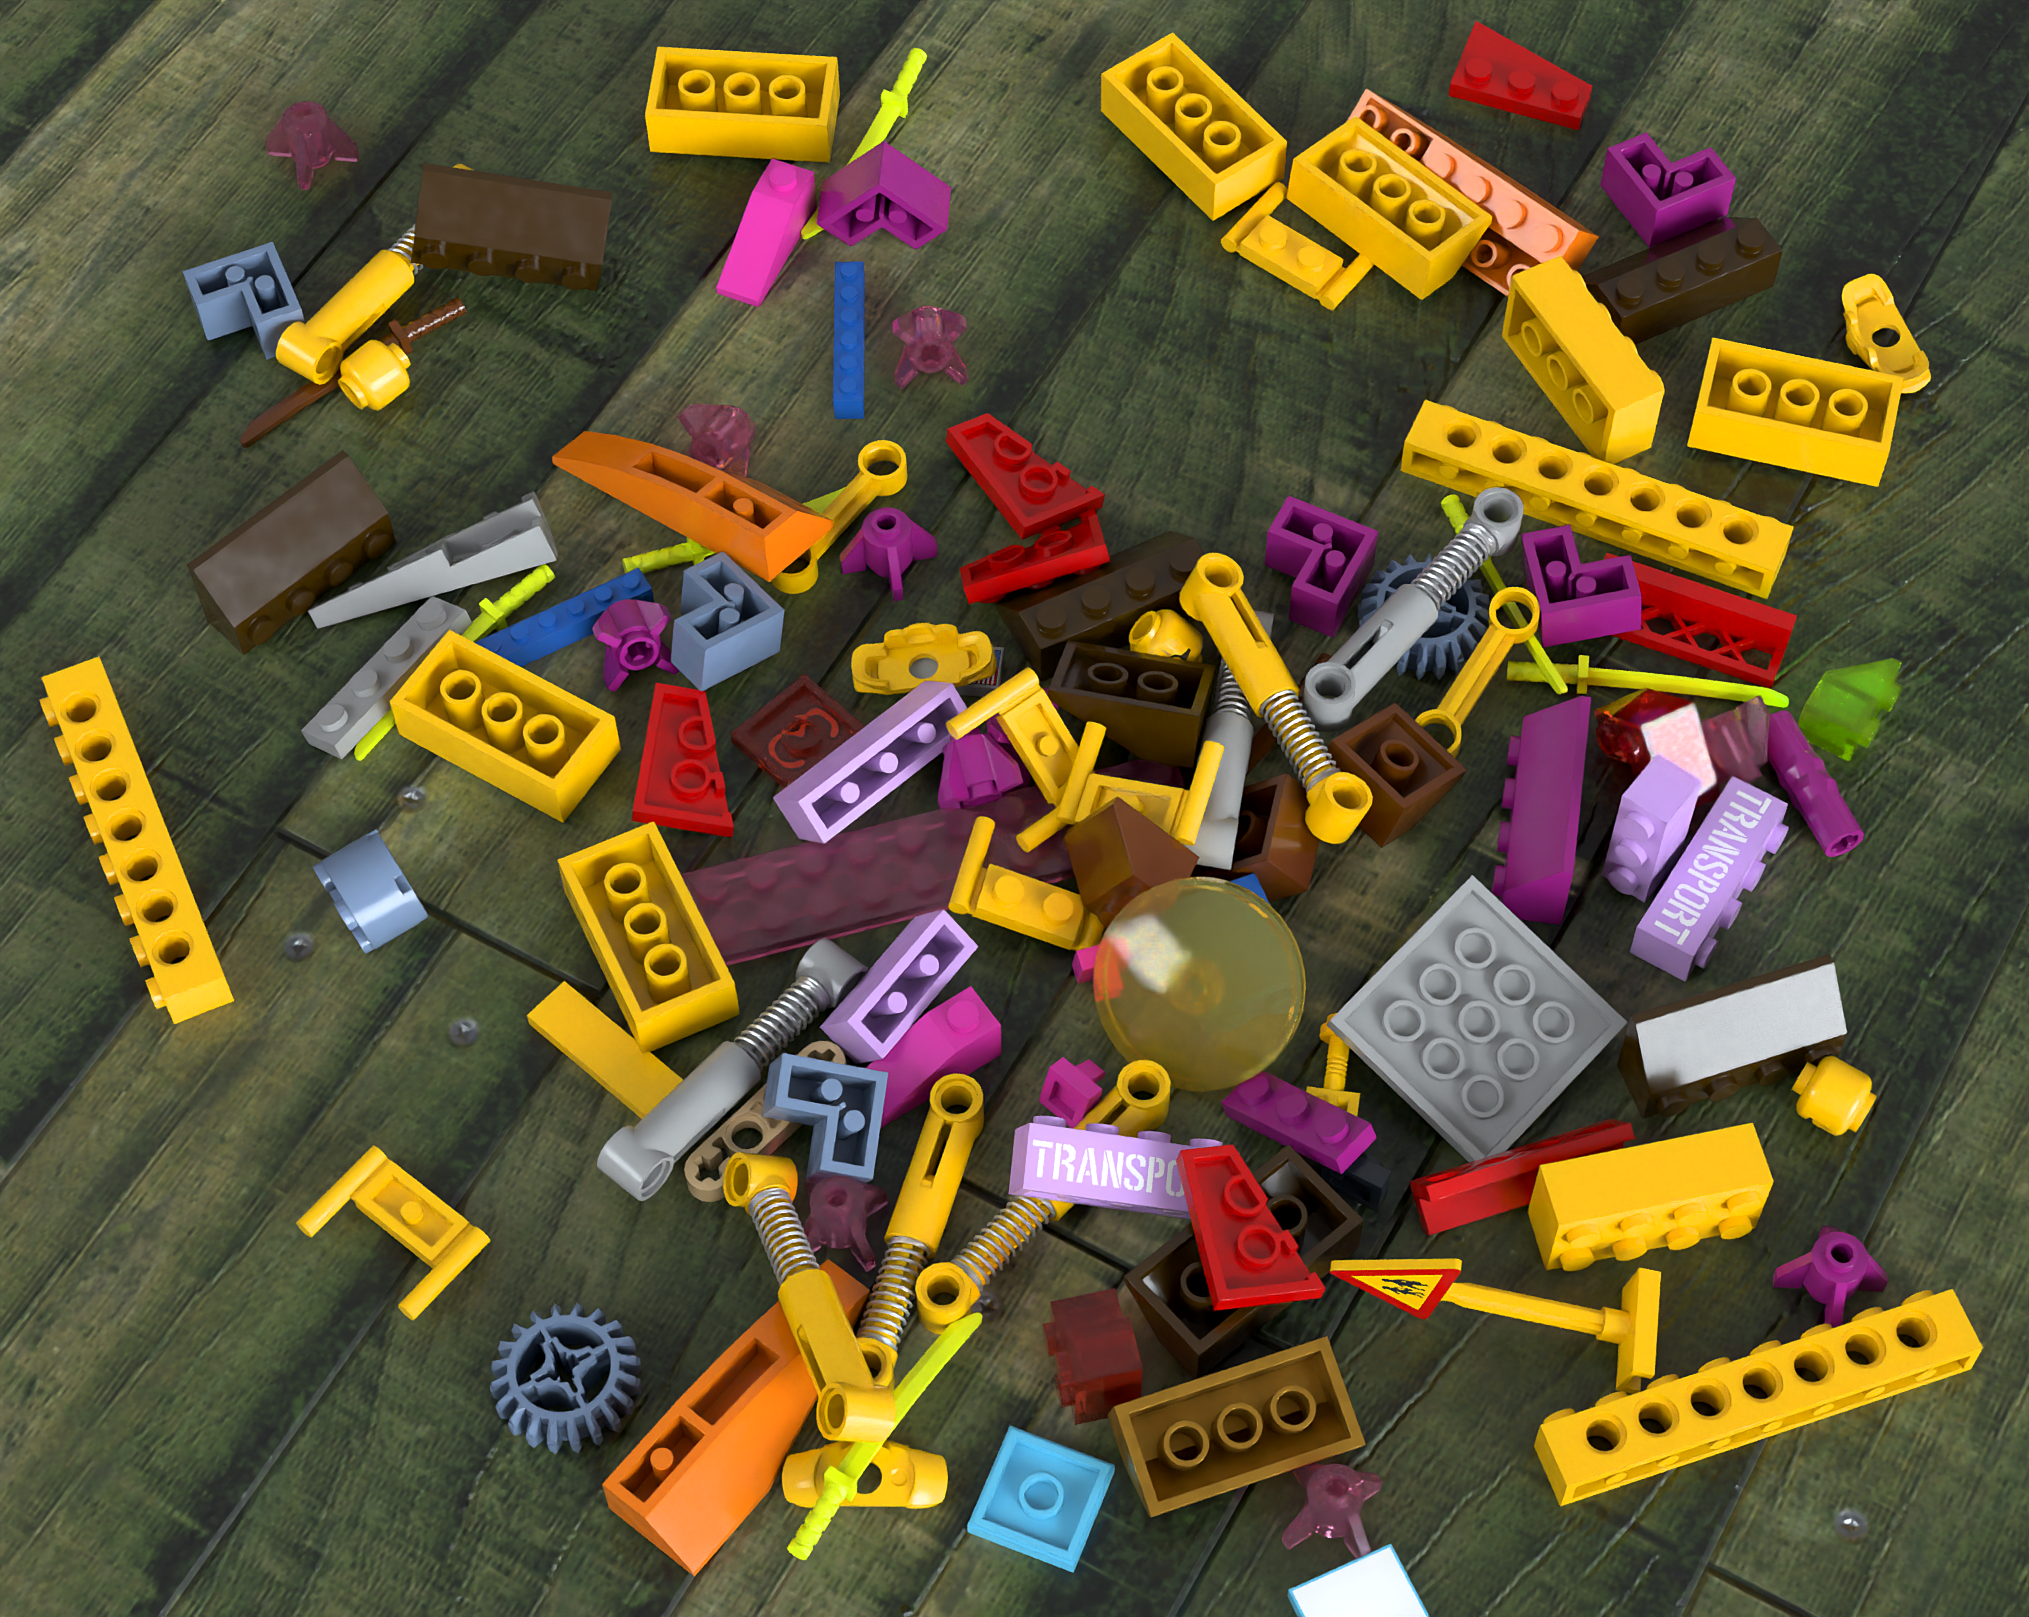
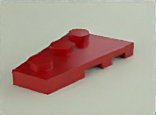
M1475 21L1451 80L1448 96L1579 130L1591 98L1593 86Z
M989 413L947 428L945 442L1021 540L1036 535L1054 525L1058 526L1080 517L1079 514L1095 508V510L1102 508L1105 494L1092 485L1088 489L1081 486L1070 478L1071 471L1059 462L1053 465L1048 463L1032 451V443Z
M1095 508L1079 514L1082 523L1067 530L1061 531L1059 526L1054 525L1041 531L1042 537L1038 538L1032 546L1024 548L1021 545H1010L959 568L968 603L972 604L979 601L981 603H993L1004 598L1008 592L1025 587L1028 589L1042 588L1052 583L1054 578L1071 573L1077 575L1088 574L1097 570L1101 564L1110 562Z
M661 683L655 684L631 821L647 824L654 821L659 826L732 838L734 826L731 812L728 811L725 797L726 787L723 773L720 772L715 749L716 739L706 691L701 692L697 689Z
M1232 1144L1180 1150L1176 1163L1214 1311L1321 1298L1326 1289L1316 1272L1310 1273L1296 1252L1299 1247L1289 1230L1283 1231L1266 1205L1267 1196L1235 1146Z

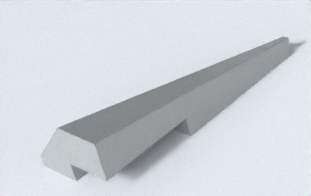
M533 491L521 497L522 503L500 513L494 511L484 516L483 521L457 533H452L388 566V573L364 584L358 582L348 587L347 592L321 604H315L308 612L317 629L556 561L558 549L535 492Z

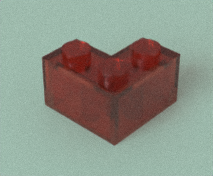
M1644 688L1594 710L1598 722L1595 733L1599 746L1607 756L1631 764L1635 779L1656 754L1659 753L1702 780L1695 808L1719 798L1721 795L1694 702Z
M1113 1288L1050 1302V1322L1042 1324L1044 1342L1048 1356L1055 1357L1057 1374L1054 1375L1060 1406L1061 1408L1071 1406L1075 1425L1106 1419L1114 1406L1141 1398L1143 1368L1130 1317L1123 1318L1116 1289Z

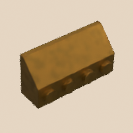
M1327 1336L1114 1406L1107 1415L1125 1469L1150 1518L1366 1445Z

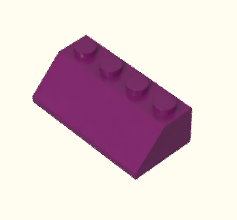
M1579 696L1524 716L1520 736L1510 735L1506 765L1516 766L1514 779L1505 778L1501 808L1511 809L1509 822H1500L1496 851L1506 853L1505 866L1495 865L1492 894L1501 897V902L1520 920L1561 925L1574 873L1591 697Z

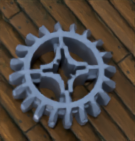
M1430 553L1424 562H1416L1411 554H1409L1404 566L1391 560L1386 568V572L1376 570L1375 575L1372 576L1371 583L1366 584L1362 590L1361 603L1358 604L1357 611L1359 628L1401 585H1410L1418 574L1422 573L1423 569L1433 561ZM1467 578L1466 583H1463L1460 589H1456V593L1451 595L1450 599L1446 600L1443 606H1440L1436 622L1396 663V671L1399 676L1407 669L1415 671L1418 681L1427 671H1432L1438 680L1444 675L1445 668L1456 674L1459 673L1460 669L1463 668V663L1468 661L1489 628L1490 600L1489 595L1482 593L1481 579L1469 580Z
M578 1302L572 1308L570 1315H563L561 1307L554 1303L551 1308L552 1317L542 1320L538 1312L532 1311L530 1315L532 1326L526 1329L514 1323L511 1331L516 1342L500 1341L498 1350L503 1359L492 1361L491 1371L493 1377L497 1378V1380L491 1382L490 1391L493 1398L499 1400L496 1405L499 1417L503 1420L510 1419L508 1426L513 1435L518 1436L526 1432L527 1443L533 1448L547 1437L549 1451L555 1454L561 1448L562 1442L569 1440L572 1450L579 1453L582 1447V1438L590 1436L592 1442L600 1446L603 1441L600 1429L607 1427L612 1431L619 1432L622 1425L617 1413L633 1415L635 1406L629 1396L639 1395L641 1392L640 1379L635 1376L642 1371L640 1358L633 1355L636 1351L633 1339L630 1336L622 1337L624 1333L623 1328L617 1320L605 1324V1314L599 1308L585 1318L584 1308ZM575 1344L583 1345L586 1347L578 1350H570L564 1347L563 1345ZM544 1353L545 1362L542 1367L530 1375L531 1381L523 1384L530 1366ZM556 1363L561 1365L565 1374L571 1373L576 1389L575 1393L568 1382H561ZM610 1371L605 1387L589 1403L587 1399L589 1390L596 1383L602 1381V1374ZM559 1405L570 1409V1411L553 1412L545 1409Z

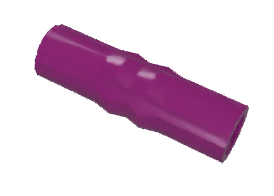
M1784 710L1770 714L1762 719L1755 726L1753 734L1776 771L1780 785L1789 794L1792 805L1803 816L1826 856H1839L1855 848L1863 840L1864 833L1840 795L1836 781L1827 773L1824 761L1814 752L1792 714Z

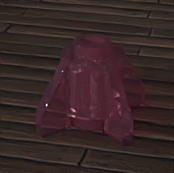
M302 101L289 106L268 134L265 143L269 155L292 157L296 161L299 187L304 190H309L314 174L313 169L326 165L330 161L332 154H334L335 160L357 162L359 157L356 142L327 116V112L322 105L312 101Z
M921 306L899 316L892 323L893 334L906 344L894 373L895 385L899 388H905L918 375V369L923 372L934 373L945 368V373L962 386L969 380L967 368L954 348L953 343L967 330L966 318L962 315L934 306Z
M692 404L687 406L677 416L688 434L692 436L690 449L683 455L716 469L747 478L750 446L755 439L756 433L754 422L749 415L741 408L733 405Z
M1761 695L1736 707L1738 713L1735 710H1730L1712 719L1701 720L1693 724L1694 731L1673 742L1681 759L1720 785L1728 783L1732 776L1748 784L1762 777L1759 768L1767 763L1770 713Z
M841 1176L829 1178L815 1177L804 1183L805 1192L810 1197L811 1214L802 1228H804V1234L807 1236V1241L810 1243L813 1253L821 1248V1243L836 1249H844L851 1246V1252L867 1272L876 1267L875 1256L866 1239L865 1232L867 1217L888 1204L887 1194L882 1187L857 1183L848 1177Z
M1312 1463L1295 1469V1476L1306 1489L1304 1509L1283 1532L1282 1542L1287 1549H1291L1311 1536L1313 1530L1321 1536L1329 1538L1344 1536V1543L1356 1559L1371 1553L1360 1517L1363 1502L1381 1490L1382 1481L1377 1474L1356 1472L1346 1465L1335 1463L1329 1465Z

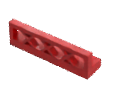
M1606 552V555L1603 560L1616 558L1619 556ZM1632 561L1641 592V629L1611 636L1769 689L1772 688L1787 649L1797 615ZM1660 617L1669 620L1676 631L1661 635L1652 632L1646 621ZM1708 633L1717 636L1723 647L1708 651L1699 648L1693 637ZM1750 649H1756L1773 656L1768 669L1765 670L1747 664L1741 653Z
M1608 1119L1409 1181L1424 1234L1432 1235L1530 1204L1540 1165L1624 1149L1623 1142L1635 1139L1631 1123Z

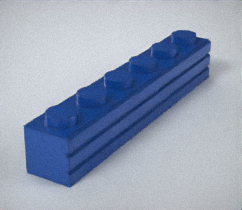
M835 262L834 417L835 419H864V262Z
M636 568L474 643L522 667L594 634L592 630L594 624L605 610L617 601L630 599L654 603L652 588L641 570Z

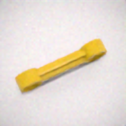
M878 440L869 443L861 450L858 457V475L821 513L833 520L834 528L798 557L809 562L808 567L794 574L779 573L771 580L775 588L787 594H798L809 590L818 578L817 560L876 496L893 495L905 486L908 477L906 455L898 444L892 441ZM879 461H890L899 466L895 472L884 476L874 475L867 471L869 466Z
M1508 587L1499 591L1493 597L1489 607V628L1437 709L1425 711L1415 719L1422 728L1434 723L1447 726L1454 736V744L1447 751L1454 758H1456L1461 748L1462 724L1513 644L1529 640L1538 628L1539 603L1536 597L1524 588ZM1519 602L1527 606L1533 615L1527 626L1521 629H1509L1499 623L1496 611L1505 603Z

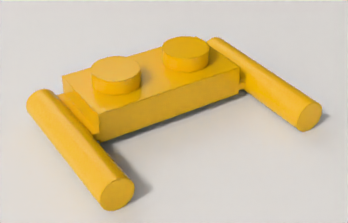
M1275 182L1221 239V244L1228 252H1238L1240 256L1313 299H1318L1322 306L1332 311L1369 272L1374 264L1365 255L1359 254L1347 268L1342 267L1343 259L1270 217L1269 215L1287 197L1288 192L1287 187L1283 183Z
M1029 667L946 722L949 733L958 740L996 713L999 714L995 717L1048 804L1054 803L1056 807L1016 836L1019 846L1027 853L1068 825L1057 820L1056 816L1079 748L1045 691L1040 687L1036 673Z
M1087 722L1056 819L1066 824L1075 825L1118 796L1177 841L1193 846L1225 747L1213 741L1204 742L1190 790L1092 774L1106 727L1095 722Z
M977 817L948 908L954 913H968L973 917L1068 950L1078 951L1099 945L1104 926L1096 915L1083 907L1079 894L993 864H989L987 869L982 867L995 828V822L988 817Z
M374 1145L296 1222L297 1226L307 1236L312 1238L352 1199L360 1211L433 1268L398 1304L399 1309L413 1321L490 1242L489 1237L480 1228L471 1225L469 1221L396 1163L388 1159Z

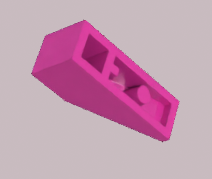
M772 158L752 191L717 284V294L756 307L761 305L801 237V230L817 210L813 171Z
M971 986L927 1012L906 1031L883 1059L873 1061L866 1067V1069L888 1072L880 1129L930 1099L931 1089L943 1076L953 1073L969 1075L1002 1055L1001 1024Z

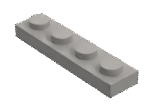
M431 596L301 730L307 742L316 748L343 759L391 709L390 700L450 629L462 635L468 629L472 621L466 610Z

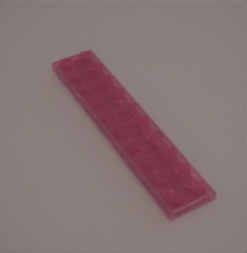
M1139 759L1094 771L1098 775L1187 790L1179 767H1166L1155 761ZM1035 785L1007 792L1006 797L991 803L964 807V809H956L954 806L835 835L825 844L811 841L683 873L681 876L727 966L814 944L823 938L834 939L913 919L915 916L942 909L948 910L949 901L975 819L979 816L988 817L995 822V828L984 859L983 868L987 869L989 864H993L1048 884L1074 878L1075 875L1064 840L1066 832L1074 825L1068 824L1028 853L1019 846L1016 836L1056 808L1054 803L1048 804L1039 787Z

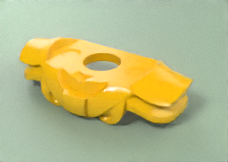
M1868 274L1848 282L1843 288L1841 296L1845 311L1843 316L1846 320L1847 329L1845 339L1854 355L1858 354L1873 371L1904 377L1901 393H1913L1923 388L1931 379L1928 358L1923 350L1920 351L1896 308L1893 296L1886 283L1875 274ZM1890 328L1899 334L1900 340L1894 346L1880 347L1873 342L1872 335L1879 329Z
M916 623L902 630L888 631L884 635L883 643L863 644L856 648L852 654L851 661L852 679L855 691L884 695L911 692L924 681L952 683L954 687H960L993 676L996 672L997 660L990 639L985 633L973 631L959 634L957 628L951 624L933 625L930 623ZM931 658L938 663V669L931 677L920 679L910 673L911 665L918 659Z
M886 1440L870 1462L881 1471L882 1480L880 1486L869 1494L856 1493L851 1502L844 1499L839 1506L906 1507L910 1509L934 1507L943 1501L947 1489L948 1473L945 1459L942 1455L911 1449L909 1445ZM837 1441L826 1444L822 1448L789 1455L786 1458L782 1472V1485L786 1500L800 1507L813 1508L824 1490L825 1472L830 1465L837 1469L855 1442Z

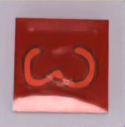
M804 674L731 732L733 744L785 789L865 726Z

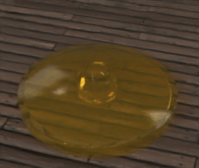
M1185 877L1159 884L1141 893L1121 909L1110 923L1099 945L1094 966L1093 986L1097 1011L1102 1025L1116 1049L1129 1063L1138 1060H1149L1161 1065L1169 1075L1170 1087L1178 1089L1214 1091L1229 1088L1251 1079L1267 1068L1285 1050L1296 1032L1303 1013L1306 994L1305 969L1298 944L1291 930L1282 917L1264 899L1238 884L1222 879Z

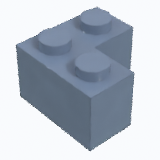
M273 242L183 271L193 306L207 340L253 326L267 360L276 357L278 341L291 324L299 321L305 323L302 309Z
M720 552L684 570L680 613L683 616L674 620L671 663L701 692L780 652L784 609L727 554Z
M782 1053L770 1063L762 1117L814 1126L806 1179L859 1188L873 1179L888 1072Z

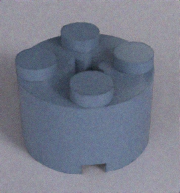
M377 829L360 837L313 866L321 883L333 898L337 911L349 930L352 931L365 954L374 949L376 950L429 917Z

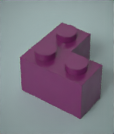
M1646 132L1607 148L1600 186L1650 248L1726 216L1736 177L1711 147L1671 163Z
M883 141L822 181L817 225L850 247L883 227L916 250L947 230L951 187Z
M1288 495L1267 532L1265 566L1296 578L1291 589L1289 620L1334 638L1374 566L1378 531Z
M1570 525L1521 534L1522 569L1528 591L1536 597L1540 606L1538 631L1542 647L1641 629V592L1631 555L1581 564Z

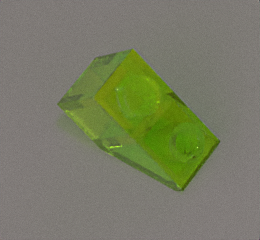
M1891 658L1825 671L1804 705L1798 721V726L1807 741L1847 761H1850L1859 745L1868 748L1881 724V721L1876 719V716L1881 709L1887 712L1891 711L1903 688V685L1896 682L1902 662Z

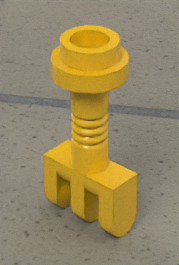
M1337 1013L1327 1016V1022L1321 1025L1319 1034L1320 1039L1329 1044L1323 1088L1307 1086L1306 1092L1358 1116L1360 1093L1344 1091L1350 1047L1326 1025Z

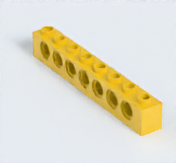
M1428 400L1424 401L1404 442L1400 470L1402 472L1476 498L1486 489L1494 487L1506 488L1514 492L1521 499L1523 514L1559 527L1570 525L1573 532L1765 599L1768 598L1782 565L1794 528L1779 522L1773 517L1761 516L1743 510L1726 501L1715 500L1688 491L1680 485L1662 482L1642 475L1636 470L1604 462L1587 453L1576 452L1549 443L1541 437L1529 436L1503 427L1497 422L1486 421L1460 412L1451 406L1439 405Z
M100 657L41 677L48 697L40 699V704L50 728L60 725L63 735L54 738L64 765L67 766L74 763L78 773L69 777L71 786L79 805L89 802L93 812L84 816L88 831L94 845L104 842L108 852L99 856L100 863L109 885L119 882L123 894L114 897L124 925L127 926L135 923L139 935L129 938L140 967L150 964L154 973V977L145 980L156 1009L167 1006L174 1024L233 1002L232 993ZM117 796H121L120 798H118V799H116V800L110 801L111 799H113V798H115V797H117ZM138 835L137 837L131 840L125 841L127 838L131 836ZM154 875L148 880L140 881L142 878L146 876ZM170 916L164 921L155 922L160 917ZM186 957L179 963L170 964L176 958Z
M1953 1289L1935 1295L1931 1290H1925L1905 1299L1901 1304L1902 1306L1884 1312L1881 1307L1869 1308L1854 1316L1850 1323L1832 1328L1831 1324H1821L1807 1330L1801 1335L1799 1340L1784 1345L1778 1340L1769 1341L1753 1349L1747 1357L1732 1362L1727 1357L1712 1360L1703 1365L1698 1370V1373L1681 1379L1676 1374L1666 1375L1651 1382L1647 1386V1390L1629 1396L1624 1391L1609 1394L1598 1400L1595 1407L1575 1413L1574 1409L1571 1408L1557 1411L1545 1418L1543 1424L1540 1425L1534 1447L1560 1506L1971 1370L1983 1347ZM1906 1334L1917 1340L1920 1347L1912 1348L1906 1346L1899 1340L1897 1335ZM1846 1352H1859L1868 1359L1870 1364H1857L1848 1357ZM1807 1368L1817 1375L1819 1381L1809 1382L1803 1380L1798 1376L1795 1369ZM1743 1386H1759L1766 1392L1768 1398H1753L1745 1391ZM1705 1402L1715 1409L1717 1415H1701L1695 1411L1691 1403ZM1642 1419H1654L1664 1427L1665 1432L1660 1434L1648 1432L1641 1426L1639 1421ZM1602 1436L1611 1442L1614 1449L1609 1451L1597 1450L1589 1444L1587 1438Z

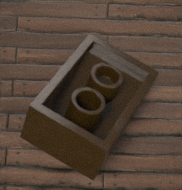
M1068 640L1049 686L1048 698L1085 723L1095 722L1106 727L1105 736L1143 760L1155 761L1171 768L1181 766L1193 768L1200 748L1203 726L1206 719L1210 717L1216 665Z

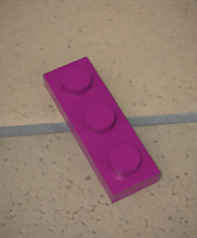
M1255 1068L1221 1102L1227 1117L1284 1146L1289 1144L1296 1152L1340 1174L1377 1138L1371 1123L1258 1068Z

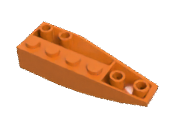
M1369 89L1364 91L1347 120L1349 121L1354 116H1357L1493 216L1491 224L1462 266L1507 297L1513 275L1561 255L1572 270L1578 271L1599 238L1598 235L1497 168Z
M584 431L552 456L554 465L717 554L724 552L737 565L768 582L834 528L833 520L760 481L716 469L689 456L651 443L618 435Z
M827 1259L819 1268L830 1276L853 1330L871 1292L867 1287ZM780 1301L745 1331L695 1381L602 1484L609 1509L694 1577L770 1491L818 1398Z

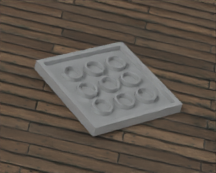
M1472 875L1326 1025L1468 1162H1473L1505 1152L1628 1022Z

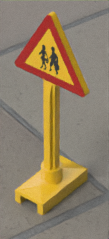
M1456 1258L1331 1261L1330 1273L1419 1319H1428L1440 1301H1450L1469 1309L1594 1334L1597 1340L1619 1344L1616 1375L1617 1391L1631 1394L1638 1393L1641 1390V1377L1651 1379L1655 1375L1661 1272L1639 1268L1622 1288L1621 1310L1602 1307L1601 1310L1472 1283H1454L1461 1273L1462 1261Z

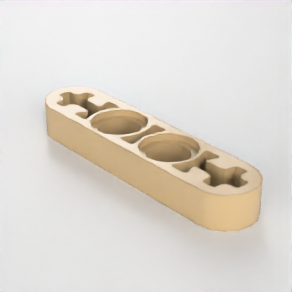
M829 1041L813 1042L797 1054V1056L846 1065L844 1052L838 1045ZM767 1083L686 1160L684 1171L688 1190L697 1199L714 1202L725 1197L723 1191L724 1171L729 1159L735 1153L771 1155L802 1125L800 1123L762 1117ZM744 1128H755L763 1135L759 1145L751 1149L737 1147L733 1143V1137ZM722 1148L725 1149L727 1155L729 1156L724 1161L721 1151ZM718 1167L720 1179L714 1181L708 1177L701 1182L699 1170L705 1168L708 1171H713Z

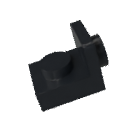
M1362 1153L1342 1174L1322 1165L1320 1177L1335 1192L1378 1212L1387 1196L1392 1171L1384 1168L1382 1163L1375 1157Z

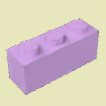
M1659 753L1656 754L1622 795L1602 876L1607 878L1611 885L1619 892L1633 895L1644 903L1680 859L1702 784V780Z
M944 909L915 916L820 1028L841 1048L854 1064L883 1059L978 948V945Z

